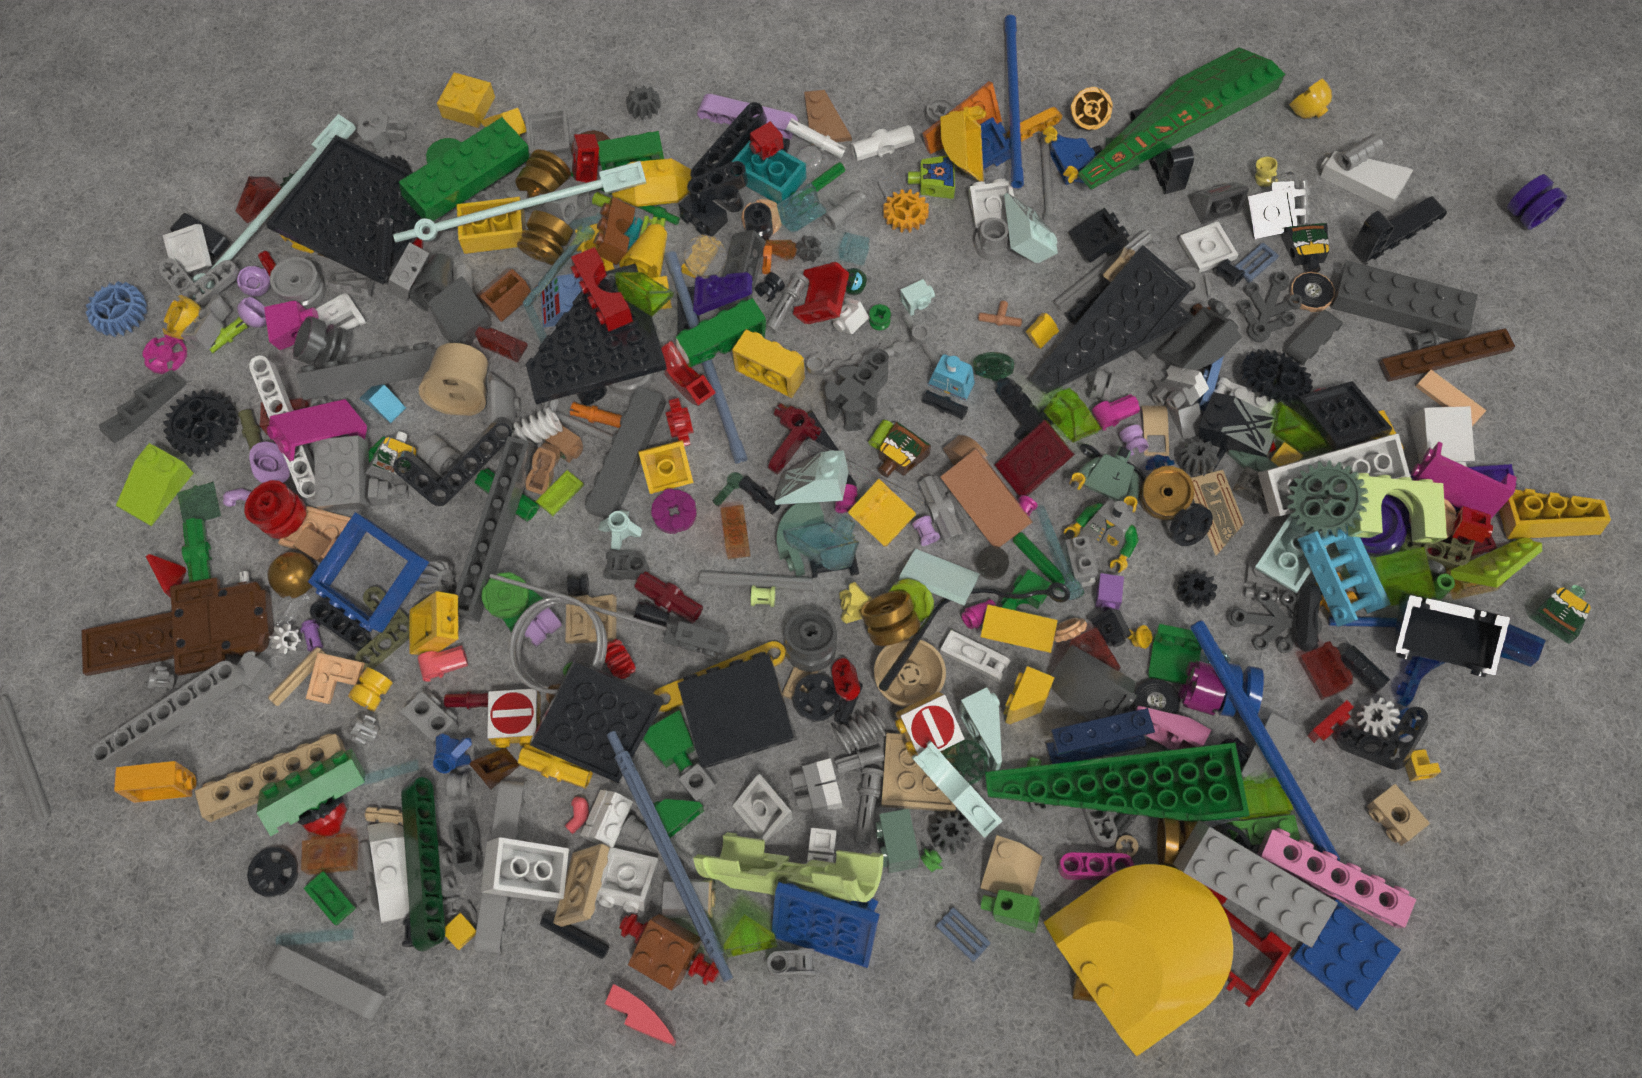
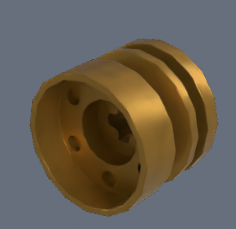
M537 149L532 152L526 162V167L522 168L515 183L520 191H527L529 198H532L539 194L554 192L570 178L571 172L570 168L561 158L549 151Z
M538 210L533 211L526 224L529 230H523L522 238H519L517 246L523 253L537 261L553 266L557 265L560 260L559 256H562L564 251L561 246L567 245L573 230L567 223L549 213Z

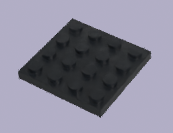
M574 659L532 736L530 746L619 783L623 775L614 758L616 754L607 738V734L616 731L624 750L628 751L632 759L664 700L656 694Z

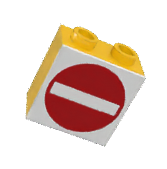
M534 689L488 691L487 738L492 745L498 748H507L511 743H519L520 746L530 745V740L541 722L540 693Z
M940 692L895 713L898 719L895 721L896 727L900 734L904 733L908 741L905 743V747L910 756L915 754L918 756L928 746L926 743L929 741L939 751H942L964 740L945 694Z

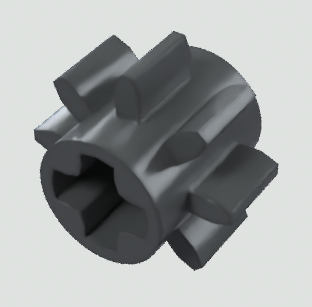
M804 235L795 245L799 249L796 255L804 262L809 260L815 262L817 257H820L823 250L819 249L821 242L814 236L807 237Z

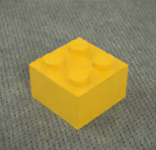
M454 72L441 94L437 106L442 118L479 128L481 120L484 119L495 99V94L491 82Z

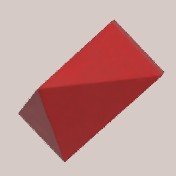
M151 554L146 555L145 557L162 590L171 598L170 587L182 584L187 571L186 568Z

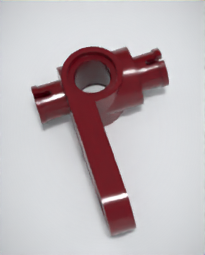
M782 403L778 405L780 410L775 409L774 416L780 418V424L791 432L769 462L768 469L775 474H779L807 436L815 441L818 438L815 435L819 436L822 431L820 427L814 425L815 419L808 416L804 410L797 409L794 406L787 408ZM798 420H804L801 426H795Z

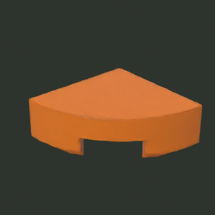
M765 246L763 248L762 273L768 274L771 272L772 246Z

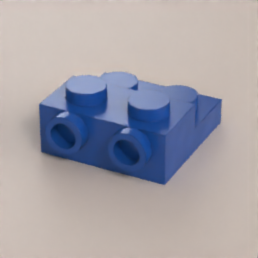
M993 117L980 124L983 170L992 164H995L997 167L1011 158L1010 138L1005 139L1003 134L1007 133L1002 123H996Z

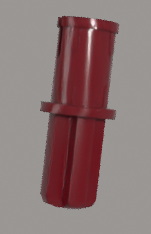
M467 691V694H446L444 696V706L447 708L467 707V710L476 707H488V693H471V691Z

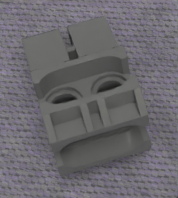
M880 348L872 350L858 367H841L837 372V375L840 376V386L831 381L825 385L827 417L834 421L839 414L846 415V423L843 428L848 432L861 430L866 425L863 423V411L872 417L877 412V393L888 381L889 355L885 350Z

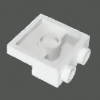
M997 179L990 184H985V182L981 181L975 182L969 187L968 194L975 230L978 229L981 222L989 218L1004 219L1008 225L1004 194L1009 193L1014 196L1011 181Z
M610 848L607 856L608 862L601 878L602 885L597 893L596 900L599 901L600 905L607 908H612L613 905L623 906V909L629 913H637L638 910L645 911L652 890L651 884L659 864L658 858Z

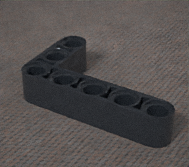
M752 102L745 107L692 168V179L731 163L750 141V133L767 123L766 114L760 103ZM738 190L715 199L717 203L730 212H739L744 206L743 199Z
M1148 107L1132 110L1130 112L1131 121H1134ZM1190 145L1175 149L1171 147L1149 159L1152 169H1155L1157 173V181L1165 191L1163 194L1173 193L1186 188L1194 163V153Z
M1431 196L1390 221L1380 211H1376L1365 220L1352 246V250L1367 265V262L1371 259L1379 258L1384 255L1386 250H1392L1400 245L1401 241L1408 240L1417 235L1416 232L1421 229L1425 230L1432 226L1434 221L1442 220L1446 216L1447 210Z
M505 417L495 419L440 476L409 451H401L396 455L393 469L398 476L431 504L439 507L444 506L505 445L507 437L512 436V423ZM502 425L507 427L508 432L500 434L496 431V428ZM482 442H489L493 447L489 450H484L480 444ZM473 458L477 463L470 466L465 463V459ZM407 460L411 466L407 468L399 465V461ZM451 474H458L461 480L455 482L449 476ZM418 475H425L428 481L424 483L419 482L416 477ZM442 490L446 495L437 497L434 491Z

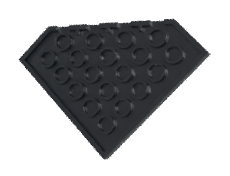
M636 264L606 271L607 276L598 286L606 292H621L630 308L632 322L608 332L605 324L600 325L595 314L597 312L596 308L591 309L587 300L588 294H583L581 291L572 302V308L568 313L565 312L557 322L553 333L547 335L538 347L539 351L534 358L528 360L526 368L536 404L667 370Z

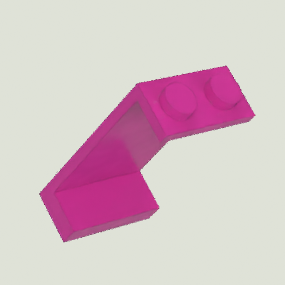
M346 399L270 416L269 426L267 427L269 438L274 440L278 445L279 451L284 453L289 461L294 460L295 446L344 434L359 436L365 439L367 430L365 422Z
M1439 441L1433 449L1429 448L1423 457L1422 463H1417L1411 472L1413 481L1431 479L1433 483H1443L1444 499L1448 500L1452 505L1460 509L1462 506L1491 514L1492 519L1515 493L1517 477L1508 473L1501 482H1498L1442 456L1443 443Z

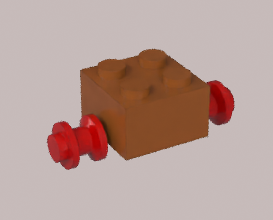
M635 913L624 917L619 926V929L622 930L621 936L624 938L628 935L633 936L637 945L628 966L671 991L681 984L688 968H690L688 975L690 977H693L695 974L701 976L702 984L707 985L709 982H715L719 975L715 962L713 961L710 964L705 961V954L702 952L696 958L694 957L702 942L698 935L661 914H658L644 924L637 921L638 915Z

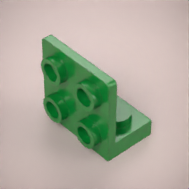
M1164 624L1158 625L1154 633L1148 670L1149 678L1186 684L1188 677L1186 675L1187 665L1189 662L1195 663L1197 660L1200 661L1202 650L1192 630Z

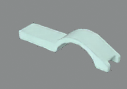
M929 741L926 743L928 746L918 756L916 754L913 755L912 759L985 838L1002 820L949 763L936 746Z

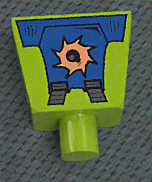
M948 155L922 159L920 171H908V184H920L921 195L954 199V162L950 160Z

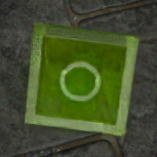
M616 272L615 274L618 292H621L625 300L651 317L674 295V292L642 272Z
M1281 401L1277 404L1272 428L1274 435L1302 452L1329 445L1309 420Z
M745 914L723 945L728 958L778 947L775 934Z

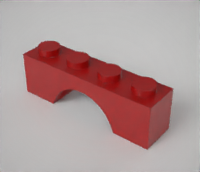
M593 247L571 256L573 264L570 267L575 279L579 278L580 282L578 283L582 293L588 294L587 300L591 309L596 308L597 312L595 314L600 325L605 324L609 332L632 322L630 308L621 292L610 293L598 287L607 274L604 263L596 248Z

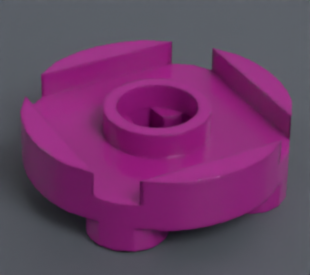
M671 488L666 489L654 500L651 507V516L659 530L668 534H677L678 532L688 530L694 524L697 517L696 503L684 491ZM677 507L680 514H674L673 517L670 516L669 509Z

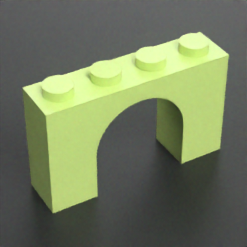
M1359 473L1357 480L1363 479L1365 482L1360 488H1367L1368 493L1362 496L1368 498L1369 503L1362 504L1367 509V512H1359L1363 520L1358 521L1355 519L1353 521L1356 528L1354 529L1348 525V536L1371 538L1383 533L1381 504L1385 495H1392L1399 498L1409 510L1412 542L1434 544L1447 538L1443 483H1433L1431 479L1412 481L1410 477L1391 479L1389 475L1371 477L1368 473Z

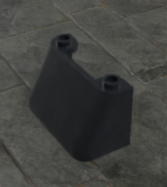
M1402 592L1399 601L1393 651L1397 652V657L1412 660V656H1420L1471 669L1470 674L1486 677L1487 673L1495 675L1510 618L1488 611Z

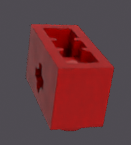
M574 134L572 157L574 180L585 183L597 180L599 146L595 134Z

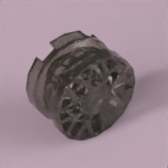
M996 546L984 548L977 557V571L988 580L1002 578L1009 567L1007 553Z

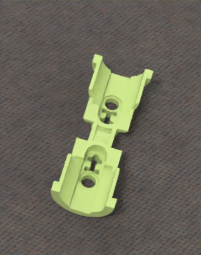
M728 832L723 835V847L720 857L698 854L693 858L695 868L700 876L720 880L730 888L775 895L779 882L784 884L791 883L800 889L809 892L817 891L825 897L834 900L842 899L848 903L851 901L868 902L878 889L883 870V854L880 853L863 854L837 850L836 863L810 860L807 864L788 862L789 856L764 853L765 840L741 837L737 836L736 833Z

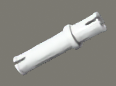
M791 118L786 128L787 131L821 148V151L824 152L825 150L840 159L847 148L830 139V136H824Z

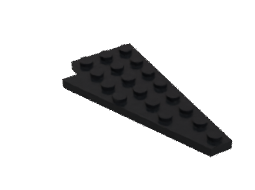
M1144 245L1140 246L1030 377L1029 381L1041 392L1047 394L1188 323L1193 317L1179 304L1191 291L1192 287Z

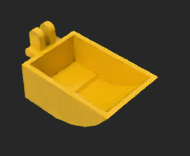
M967 106L964 107V111H952L948 115L940 117L941 140L944 150L952 162L976 181L984 182L981 125L976 120L984 118L986 112L980 106L971 108Z

